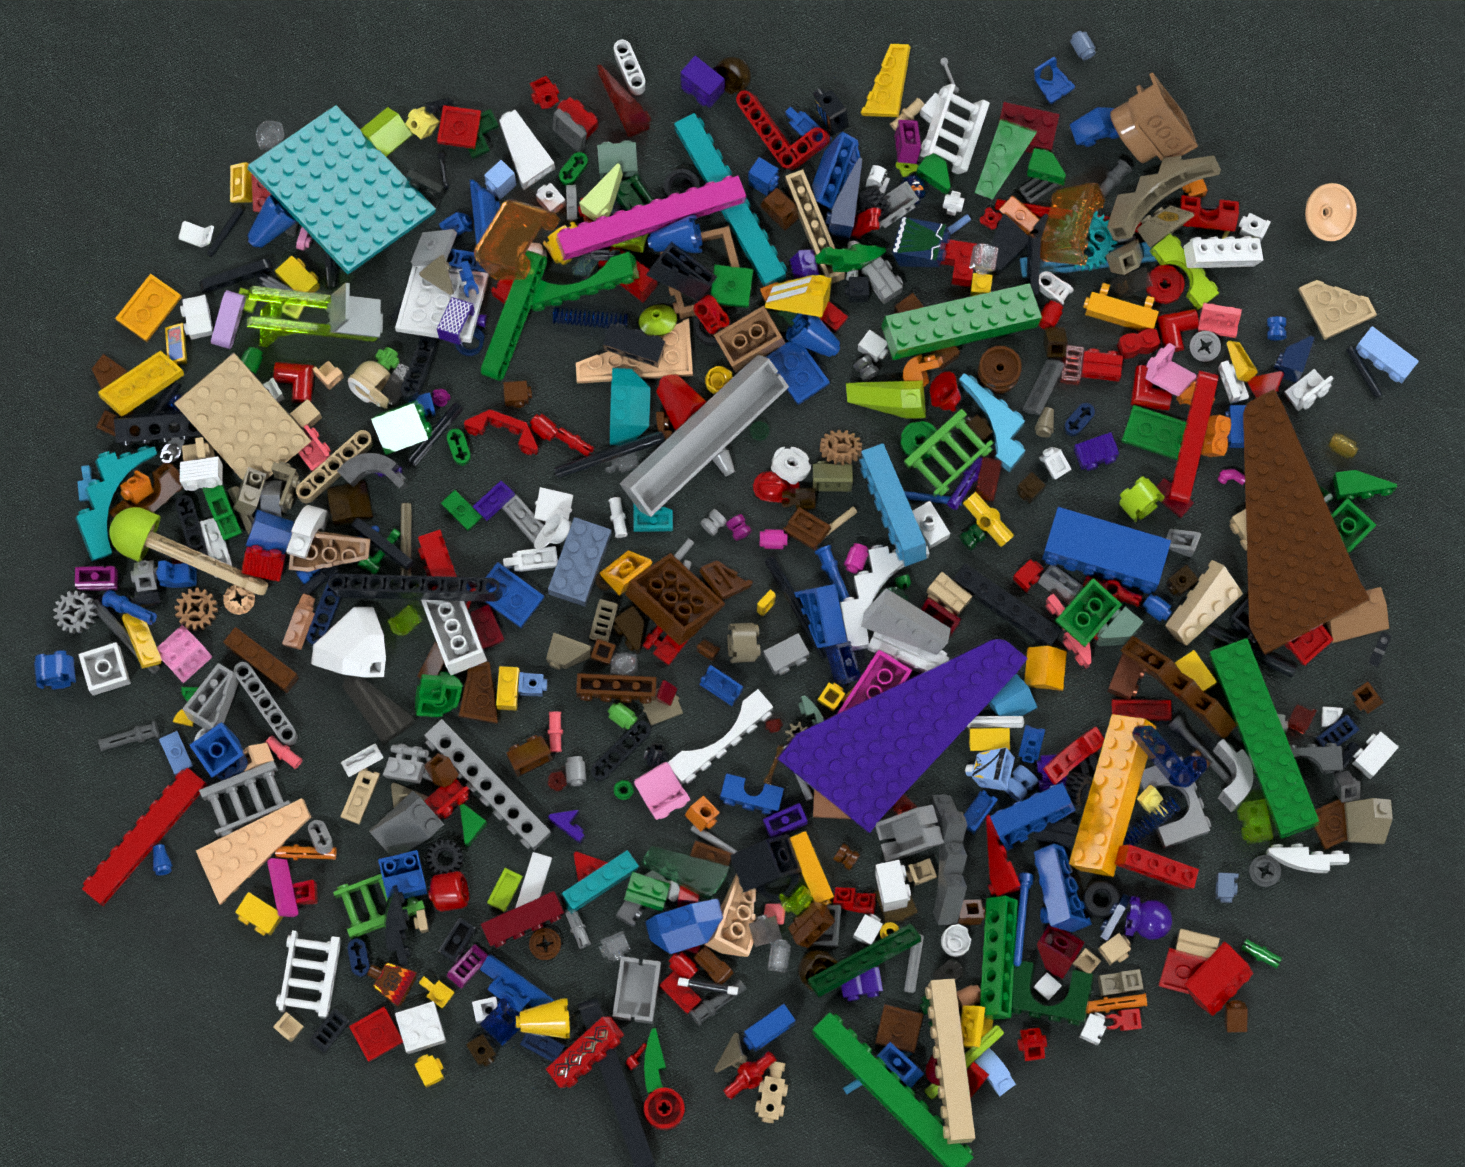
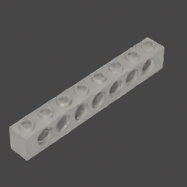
M442 719L424 735L427 739L426 745L432 751L436 749L441 755L450 758L459 774L458 778L463 777L467 781L465 785L473 793L477 791L481 795L480 801L486 807L490 805L495 810L493 814L500 821L504 819L508 823L507 829L513 835L517 833L522 838L520 842L527 849L531 847L535 851L551 835L550 830ZM449 740L451 745L444 749L440 746L441 742ZM457 754L465 756L464 760L460 763L454 761V757ZM476 768L478 773L476 776L471 777L467 774L468 770ZM484 782L492 784V787L487 791L481 789V785ZM497 796L505 797V802L501 805L496 804L494 801ZM511 810H517L519 815L517 818L511 819L508 817V813ZM523 825H532V831L524 833L522 831Z

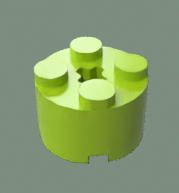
M1142 476L1135 482V486L1132 489L1127 488L1120 494L1119 505L1134 522H1137V518L1142 520L1158 507L1155 503L1158 500L1162 502L1164 495L1150 479Z

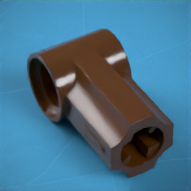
M706 946L694 957V960L708 973L707 975L715 984L723 985L734 974L731 968L725 962L720 961Z

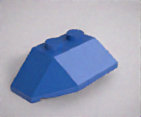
M841 132L824 151L812 184L816 201L829 209H832L858 158H861L858 140L844 132Z
M472 179L470 180L477 253L486 254L500 238L499 231H502L501 219H497V213H500L499 201H495V196Z
M719 899L689 904L655 915L645 922L650 941L669 954H674L708 943L719 923L723 920V914Z

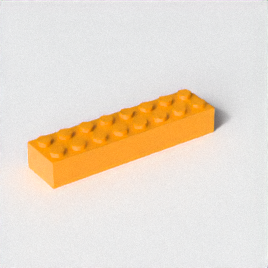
M1111 715L1069 861V865L1080 871L1114 877L1116 870L1114 863L1118 848L1124 842L1156 730V726L1146 719Z

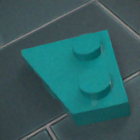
M634 504V532L673 531V510L661 507L650 517L640 512Z

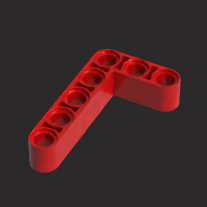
M741 91L737 94L736 102L782 167L788 170L797 169L829 143L830 135L827 131L821 128H813L794 144L790 145L754 94L748 91ZM749 96L750 102L744 105V98ZM757 111H760V112H761L760 118L757 119V120H755V119H754L755 113H756ZM771 126V132L765 135L766 127ZM819 133H822V140L817 142L816 136ZM781 141L782 147L776 150V143ZM807 144L808 149L805 153L802 154L801 148L803 145ZM789 156H792V163L790 165H787L786 159Z

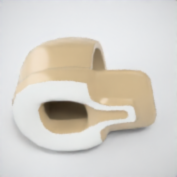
M365 361L348 378L349 388L362 401L366 403L373 402L378 407L388 409L389 400L381 393V390L388 383L390 373L378 362Z

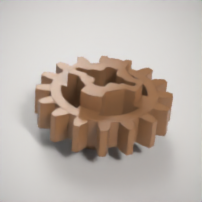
M838 429L837 433L830 431V435L825 433L824 438H821L820 452H822V457H827L828 462L833 460L835 465L838 462H841V465H844L845 462L852 464V460L857 461L858 456H861L862 443H860L859 437L855 438V433L849 435L848 430L841 433V430Z
M196 588L195 592L188 589L189 594L186 595L182 592L183 599H177L180 605L175 606V610L179 611L175 615L177 618H181L179 621L181 625L186 623V629L193 626L194 631H197L198 626H200L204 630L205 624L211 626L210 619L216 620L213 613H217L218 609L213 606H216L217 602L212 600V594L207 596V590L205 589L202 593L199 588ZM187 604V610L184 614V606ZM208 605H209V612H208V614L206 615V614H205L206 608H207ZM196 606L200 611L196 612L193 608Z

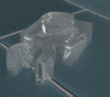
M637 451L607 461L612 462V465L606 467L605 470L607 472H613L616 468H619L620 472L635 470L639 466Z

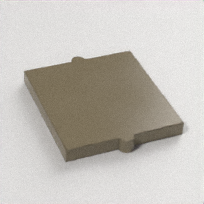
M676 694L671 706L657 702V698L656 701H651L650 704H643V712L646 713L651 726L683 714L678 702L679 697Z

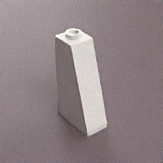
M516 110L502 115L499 120L521 187L525 190L555 169V164Z

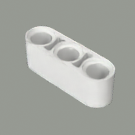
M623 39L618 40L614 44L615 59L629 91L633 95H641L646 88L645 77L630 43ZM624 48L627 52L622 54L618 50ZM627 65H633L634 69L627 70L625 69V67ZM636 81L642 83L638 87L632 85Z

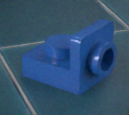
M456 212L439 223L442 230L454 229L457 233L456 237L465 231L471 232L473 230L471 219L464 213Z

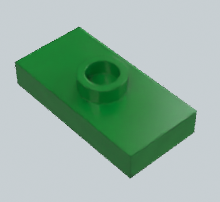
M456 490L441 502V505L467 531L482 519V516Z

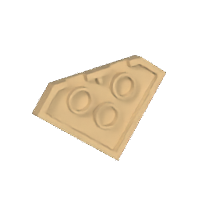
M1318 280L1298 289L1324 340L1370 320L1377 315L1368 297L1349 293L1350 291L1326 285Z

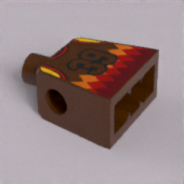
M386 962L383 969L372 965L367 973L368 976L376 980L373 988L398 1008L402 1006L418 977L417 972Z

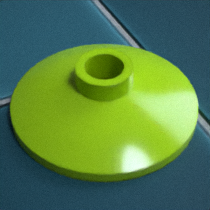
M667 305L648 307L639 317L640 329L649 336L666 335L674 329L677 323L675 311Z

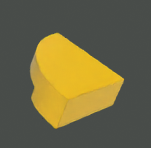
M183 709L173 719V722L191 727L194 725V722L187 718Z

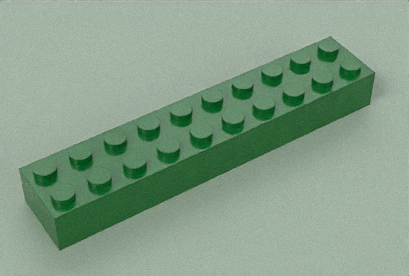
M1246 638L1210 651L1211 662L1280 838L1282 839L1318 826V816L1248 639Z
M829 1012L812 1029V1034L862 1083L943 1167H965L974 1158L971 1155L973 1151L966 1144L963 1146L960 1143L948 1144L947 1138L945 1139L943 1135L942 1125L944 1122L937 1115L933 1117L928 1112L930 1108L922 1100L918 1102L914 1098L915 1093L910 1087L906 1086L904 1088L901 1085L900 1077L893 1071L890 1073L886 1069V1063L880 1057L875 1058L871 1054L872 1049L865 1042L861 1044L857 1040L858 1035L851 1028L847 1030L843 1026V1020L836 1013L832 1015Z

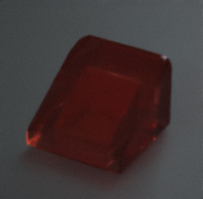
M902 795L893 806V810L898 814L917 808L905 795Z

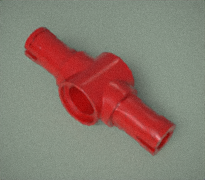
M1089 575L1086 576V580L1084 581L1083 587L1087 582H1089L1092 579V577H1090ZM1095 579L1107 591L1112 588L1117 589V593L1111 595L1120 603L1123 601L1139 607L1142 595L1127 591V588L1122 587L1116 580L1100 581Z
M768 1051L756 1062L743 1063L737 1070L739 1075L736 1076L734 1082L723 1089L727 1097L733 1099L744 1088L753 1089L759 1086L763 1080L762 1075L764 1071L777 1061L775 1056Z

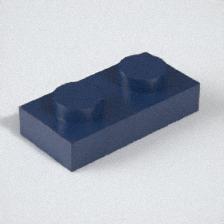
M526 1033L520 1044L551 1062H554L565 1048L563 1044L548 1036Z

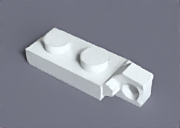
M555 546L538 550L517 551V553L512 554V558L503 559L505 568H514L515 571L520 572L554 568L558 563Z

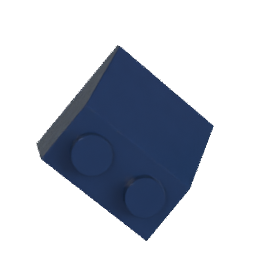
M1310 336L1286 347L1284 353L1280 352L1274 369H1277L1276 372L1281 371L1284 373L1283 379L1295 383L1299 381L1315 337Z

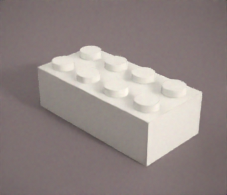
M453 587L450 591H455L458 587ZM421 600L450 675L487 661L465 601Z

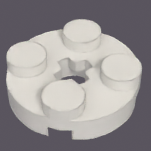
M781 447L772 458L771 470L790 484H796L798 481L805 479L811 469L806 453L796 447H791L790 449Z

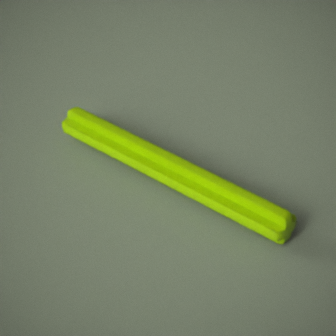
M995 1025L981 1038L980 1048L971 1047L965 1053L966 1068L1004 1034L998 1025ZM932 1083L925 1089L926 1095L931 1099L938 1095V1086Z

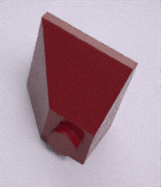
M1049 923L1037 943L1045 969L1063 979L1085 942L1065 930L1052 927Z

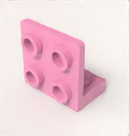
M183 625L157 647L162 661L182 683L188 680L212 658V655Z

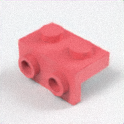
M1203 303L1198 332L1205 330L1213 332L1215 335L1236 338L1242 309Z
M305 425V430L303 431L311 439V442L300 450L298 454L313 472L330 457L329 453L331 450L325 442L321 444L318 440L320 435L314 427L310 429L308 425Z

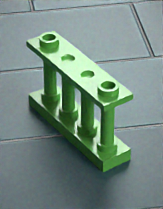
M962 409L904 461V465L908 469L912 466L914 468L917 467L936 488L933 492L935 498L938 495L942 497L950 489L948 486L979 457H986L993 450L991 448L993 445L991 440L985 445L965 423L967 414ZM955 427L957 429L960 428L979 449L973 457H970L951 437L950 431ZM941 440L946 442L965 462L958 470L937 450L936 444ZM926 453L928 455L931 454L951 475L943 484L923 463L922 457Z
M382 874L350 886L348 884L337 887V891L333 892L336 899L342 897L352 923L350 925L351 928L347 929L351 939L385 927V915L381 916L378 914L368 886L380 883L387 902ZM358 890H361L370 914L369 921L364 923L359 921L349 895ZM415 897L407 898V906L403 907V909H407L409 917L416 915V911H426L423 901L418 902V899L415 900Z

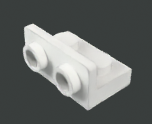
M1229 361L1221 362L1218 371L1230 404L1247 400L1249 395L1244 381L1238 380L1233 364H1229Z

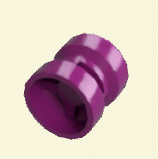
M742 514L733 517L726 523L728 529L732 530L735 541L745 538L752 532L750 526L746 525Z

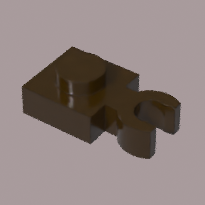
M815 488L795 489V493L789 491L782 492V498H788V500H782V507L787 508L796 504V509L799 507L802 509H815Z

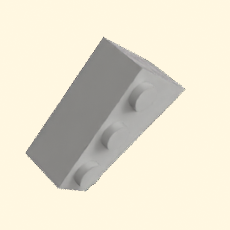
M219 663L215 666L183 707V711L189 720L207 731H210L219 723L225 722L239 684L234 672Z

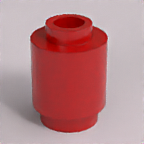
M1052 300L1046 303L1041 311L1042 318L1039 326L1044 330L1045 328H1055L1063 313V307Z
M536 414L530 421L532 425L530 429L549 442L559 431L556 427L557 425L544 414L540 416Z
M683 952L680 954L675 953L669 960L671 963L669 967L681 978L691 979L699 970L695 967L696 964Z

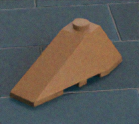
M317 531L306 559L290 555L289 570L309 572L369 559L371 539Z

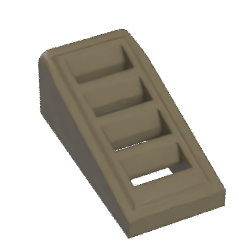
M599 599L589 639L595 641L600 639L609 642L614 619L618 611V604ZM602 607L612 609V613L603 611ZM600 615L610 617V621L599 617ZM601 623L608 625V628L597 626V624ZM595 631L604 632L606 636L595 634Z

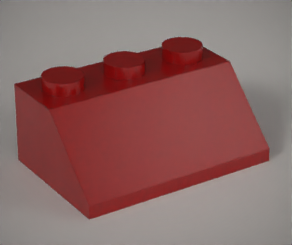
M1224 942L1186 981L1184 986L1195 1003L1211 1016H1214L1236 994L1237 990L1250 979L1253 972L1228 943Z

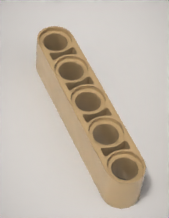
M365 430L355 433L307 476L296 488L299 500L302 503H311L341 476L337 470L333 471L330 469L332 464L337 463L340 465V468L350 458L367 453L373 446L370 433ZM361 438H368L366 444L358 443ZM346 451H353V456L349 458L344 456ZM319 476L325 477L322 483H316L315 480ZM304 489L311 490L310 494L305 497L301 495V492Z

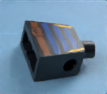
M822 88L815 90L813 96L815 97L816 111L832 136L849 127L847 109L834 92L829 90L825 93Z

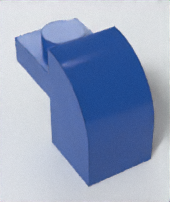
M158 561L156 574L158 581H160V586L170 588L197 586V570L195 567L186 563L172 564L167 561Z

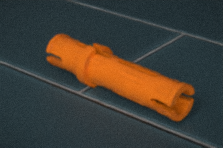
M299 844L281 846L275 851L276 858H293V860H298L299 858L335 860L337 855L336 847L327 854H320L315 850V847L299 846Z
M1146 993L1109 999L1108 997H1103L1102 1000L1089 1001L1087 1014L1103 1011L1110 1013V1010L1147 1006Z

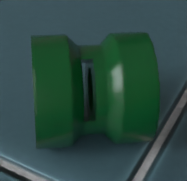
M972 524L967 532H962L959 535V538L965 547L971 551L978 542L984 541L986 536L976 524Z

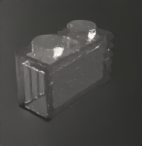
M776 939V942L771 943L768 962L769 971L788 972L791 946L788 944V941Z

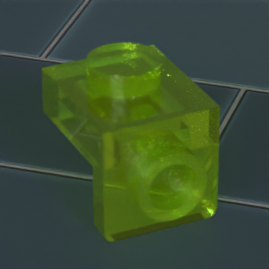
M408 605L396 617L390 618L387 622L390 624L392 632L401 636L407 635L423 619L412 605Z
M802 885L790 899L783 894H780L779 898L782 902L781 906L788 913L792 911L798 916L804 908L809 906L813 896L808 888Z

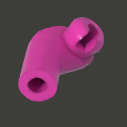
M1236 469L1222 470L1218 476V481L1222 484H1226L1228 480L1232 479L1241 485L1245 482V475Z

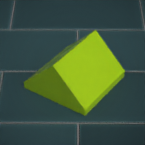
M389 107L360 129L362 134L385 157L412 136L411 131L399 114Z

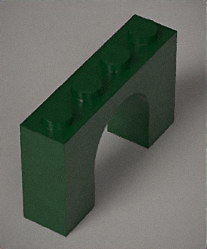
M1022 961L1020 966L1014 965L1011 1014L1021 1015V1012L1029 1013V1017L1032 1018L1049 1017L1048 1020L1053 1022H1060L1062 1019L1067 1020L1068 1024L1080 1026V1023H1086L1094 980L1093 974L1073 970L1067 997L1057 1005L1045 1006L1035 1001L1031 994L1035 969L1034 963Z

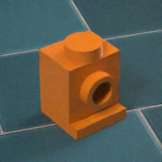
M1203 179L1182 187L1183 191L1188 193V196L1205 197L1208 191Z
M136 470L133 477L120 485L122 497L134 504H138L154 492L149 477Z

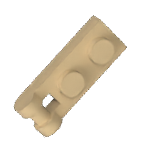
M367 768L359 771L341 818L360 825L376 784L379 781L380 773H372ZM364 778L370 780L369 785L362 783Z

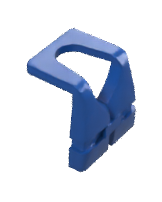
M1052 57L1034 70L1035 81L1043 95H1046V99L1050 104H1053L1062 95L1065 96L1075 89V85L1068 81L1067 77L1057 68V59L1055 57ZM1048 65H1050L1053 71L1052 81L1040 78L1041 71Z

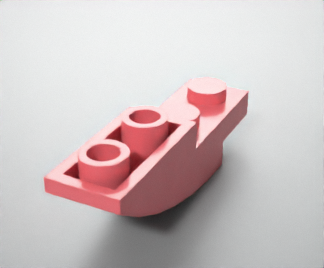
M1054 593L1047 598V610L1058 618L1065 608ZM1066 632L1063 636L1064 645L1068 650L1072 649L1076 654L1075 659L1080 666L1084 665L1087 669L1091 664L1090 643L1083 647Z

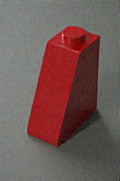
M677 374L665 375L659 381L656 392L676 431L706 401Z

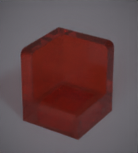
M1296 705L1288 721V727L1304 734L1317 710L1313 709L1310 711L1300 705Z

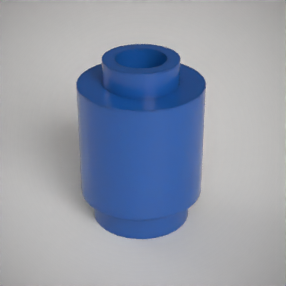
M1150 594L1142 605L1145 611L1159 622L1162 619L1166 621L1172 613L1170 610L1171 605L1157 595Z

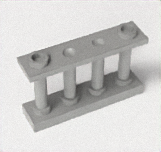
M274 761L199 790L203 800H208L212 804L221 827L215 830L218 837H224L234 830L247 826L291 804L289 800L283 802L274 779L275 772L278 771ZM262 777L267 780L276 806L266 810L255 785L256 780ZM242 785L248 786L258 812L246 817L237 794V787ZM225 792L230 795L239 821L229 825L218 800L219 795Z

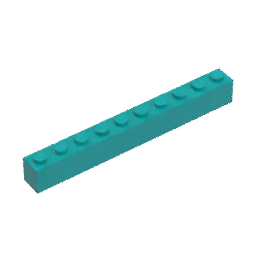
M695 113L675 122L674 130L705 184L712 181L715 183L720 182L723 178L732 175L729 166H724L722 162L723 156L719 149L715 150L712 145L714 144L712 136L704 131L705 125L700 117L697 118ZM746 198L745 203L721 210L761 283L766 287L785 280L787 268L782 261L779 262L777 259L778 253L773 245L770 246L768 243L769 237L764 229H760L758 225L760 223L755 213H751L749 209L751 206Z

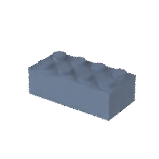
M574 517L548 587L549 595L586 607L612 536L611 529Z

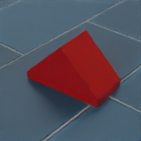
M314 880L292 884L297 905L318 904L317 883Z

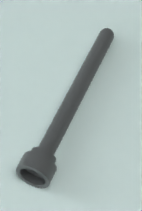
M1179 715L1168 726L1173 731L1180 732L1195 750L1198 749L1202 757L1211 763L1210 766L1229 786L1232 783L1230 775L1185 727V720Z

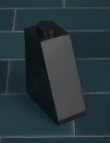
M1006 214L1001 218L985 259L986 268L998 276L1027 250L1028 235Z

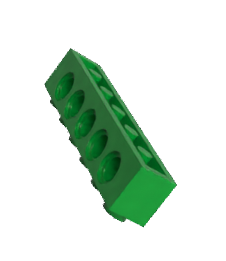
M1007 896L986 898L980 1006L985 1007L984 1018L991 1020L1011 1018L1018 900Z

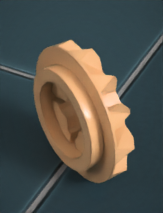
M237 585L227 588L223 595L224 605L227 610L237 615L250 611L255 602L253 592ZM236 592H238L240 596H244V598L241 599L242 606H240V604L237 601H233V599L236 598Z

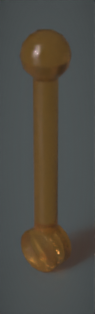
M782 746L776 748L777 754L768 776L764 779L765 784L770 785L772 783L771 777L778 762L777 758L784 750Z

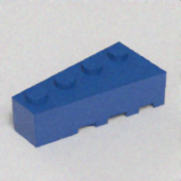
M1061 783L1052 785L1042 793H1035L1029 799L1018 801L1005 810H998L990 818L999 838L1007 851L1013 848V843L1018 840L1021 843L1028 839V834L1033 831L1039 833L1045 829L1048 822H1057L1075 811V808L1064 784Z
M1051 844L1035 851V865L1038 868L1039 883L1043 890V901L1047 908V919L1050 925L1069 932H1075L1092 925L1090 918L1085 917L1083 909H1086L1084 901H1080L1076 891L1079 887L1070 875L1073 870L1071 865H1069L1065 848Z

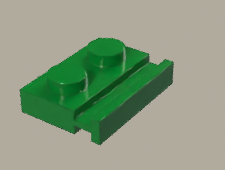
M632 872L624 900L662 911L670 883Z

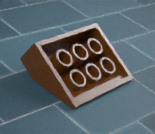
M671 553L630 580L625 594L679 646L693 637L725 605L716 594Z

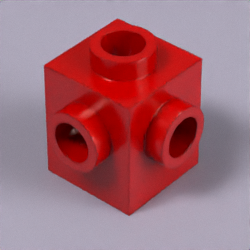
M547 76L529 83L533 91L530 94L534 104H538L541 109L551 108L555 103L559 102L557 97L559 94L558 88L555 83L552 84Z
M1040 1028L1020 1030L1021 1039H1017L1019 1051H1023L1025 1061L1044 1059V1047H1047L1046 1036L1041 1034Z

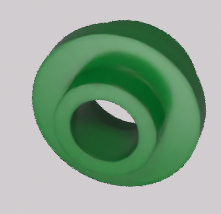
M621 780L615 784L614 794L618 799L627 800L633 795L634 789L629 781ZM622 787L627 788V792L625 794H622L620 792V789Z

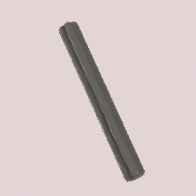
M95 599L91 603L96 606L93 609L94 612L137 657L127 630L98 599ZM159 665L146 667L152 674H156L160 670Z

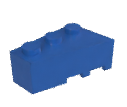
M835 584L794 592L796 598L800 597L804 608L801 609L803 615L807 614L811 623L808 627L817 648L847 642Z

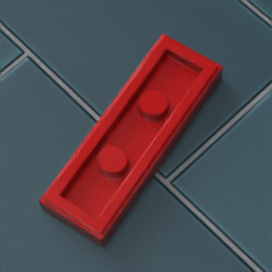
M1112 699L1111 701L1112 714L1143 718L1147 721H1171V700Z

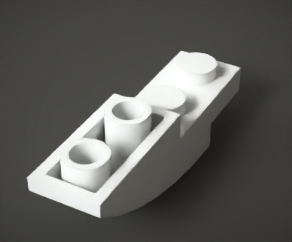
M1276 844L1271 845V848L1266 850V855L1275 858L1279 863L1306 872L1328 873L1330 865H1347L1349 863V854H1343V851H1332L1331 854L1323 855L1322 851H1315L1309 855V847H1303V844H1292L1288 848H1283V845Z

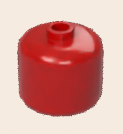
M455 871L432 877L428 893L430 900L438 911L444 912L461 909L468 905L469 890L466 878L462 872Z

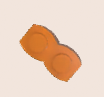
M1222 415L1209 416L1201 455L1208 457L1225 455L1228 448L1227 436L1231 430L1230 418Z

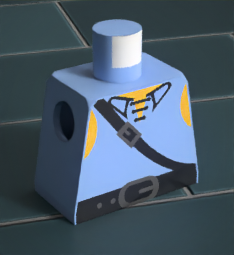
M1007 748L980 752L977 754L975 764L967 765L965 772L967 776H972L980 787L1007 790L1015 757Z

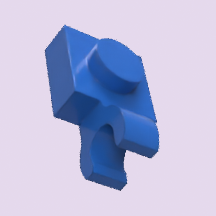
M468 261L461 262L462 270L459 271L462 282L466 281L464 286L465 296L469 297L468 292L471 289L475 290L476 294H479V288L474 281Z

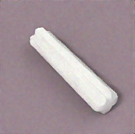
M976 716L967 727L1023 728L1024 717Z

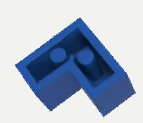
M1097 107L1069 124L1076 144L1090 147L1095 145L1098 139L1106 137L1116 139L1120 137L1110 117V112L1115 108Z

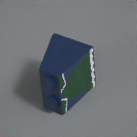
M902 217L892 253L899 266L940 267L941 261H944L946 256L945 246L950 241L951 232H949L945 224Z

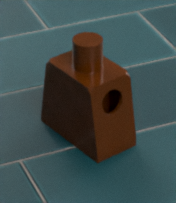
M779 188L771 192L760 204V207L784 231L799 219L795 204Z

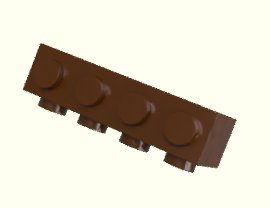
M577 673L576 694L583 701H592V698H600V701L603 702L620 699V702L623 703L640 700V703L650 704L651 701H656L657 679L656 677Z

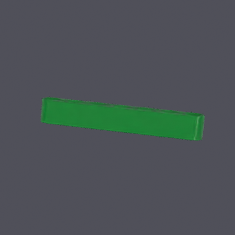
M530 250L524 253L481 367L482 375L498 381L504 378L546 268V256Z

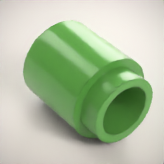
M621 702L618 704L614 703L608 710L610 714L608 718L623 729L629 730L638 719L635 713Z

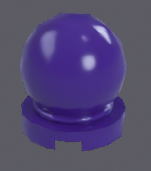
M1131 896L1129 902L1131 909L1130 912H1127L1124 935L1133 937L1134 932L1137 931L1141 937L1148 940L1164 937L1170 931L1173 924L1172 914L1167 906L1157 900H1148L1141 903L1140 897Z

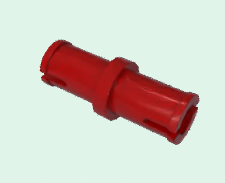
M563 427L559 429L560 433H556L555 437L565 442L569 445L570 449H576L586 457L590 456V452L594 451L593 446L581 440L580 436H575Z

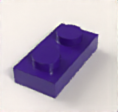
M500 481L473 508L488 521L515 494L506 484Z

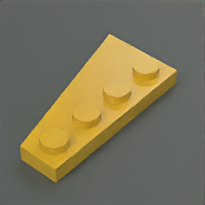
M890 44L882 62L881 71L875 78L874 87L868 94L867 103L861 110L862 116L899 117L910 54L909 44Z

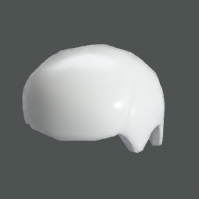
M959 924L951 925L943 932L941 946L947 954L957 957L962 956L969 950L971 938L966 927Z

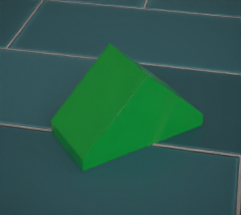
M461 804L464 841L466 847L471 846L485 828L487 822L466 805Z

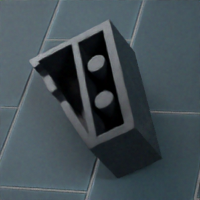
M673 242L667 246L646 274V276L698 301L717 278V276Z

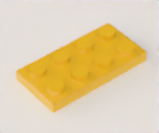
M159 351L98 393L100 398L122 417L184 376V372L162 351Z

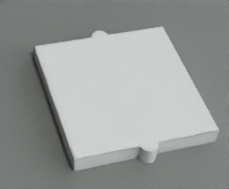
M540 487L538 499L535 502L534 519L547 521L549 515L555 509L560 508L563 510L564 517L568 520L569 514L572 512L573 495Z

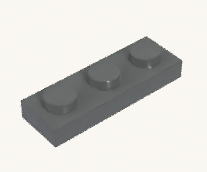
M1046 360L1022 409L1028 414H1041L1064 367L1062 362Z

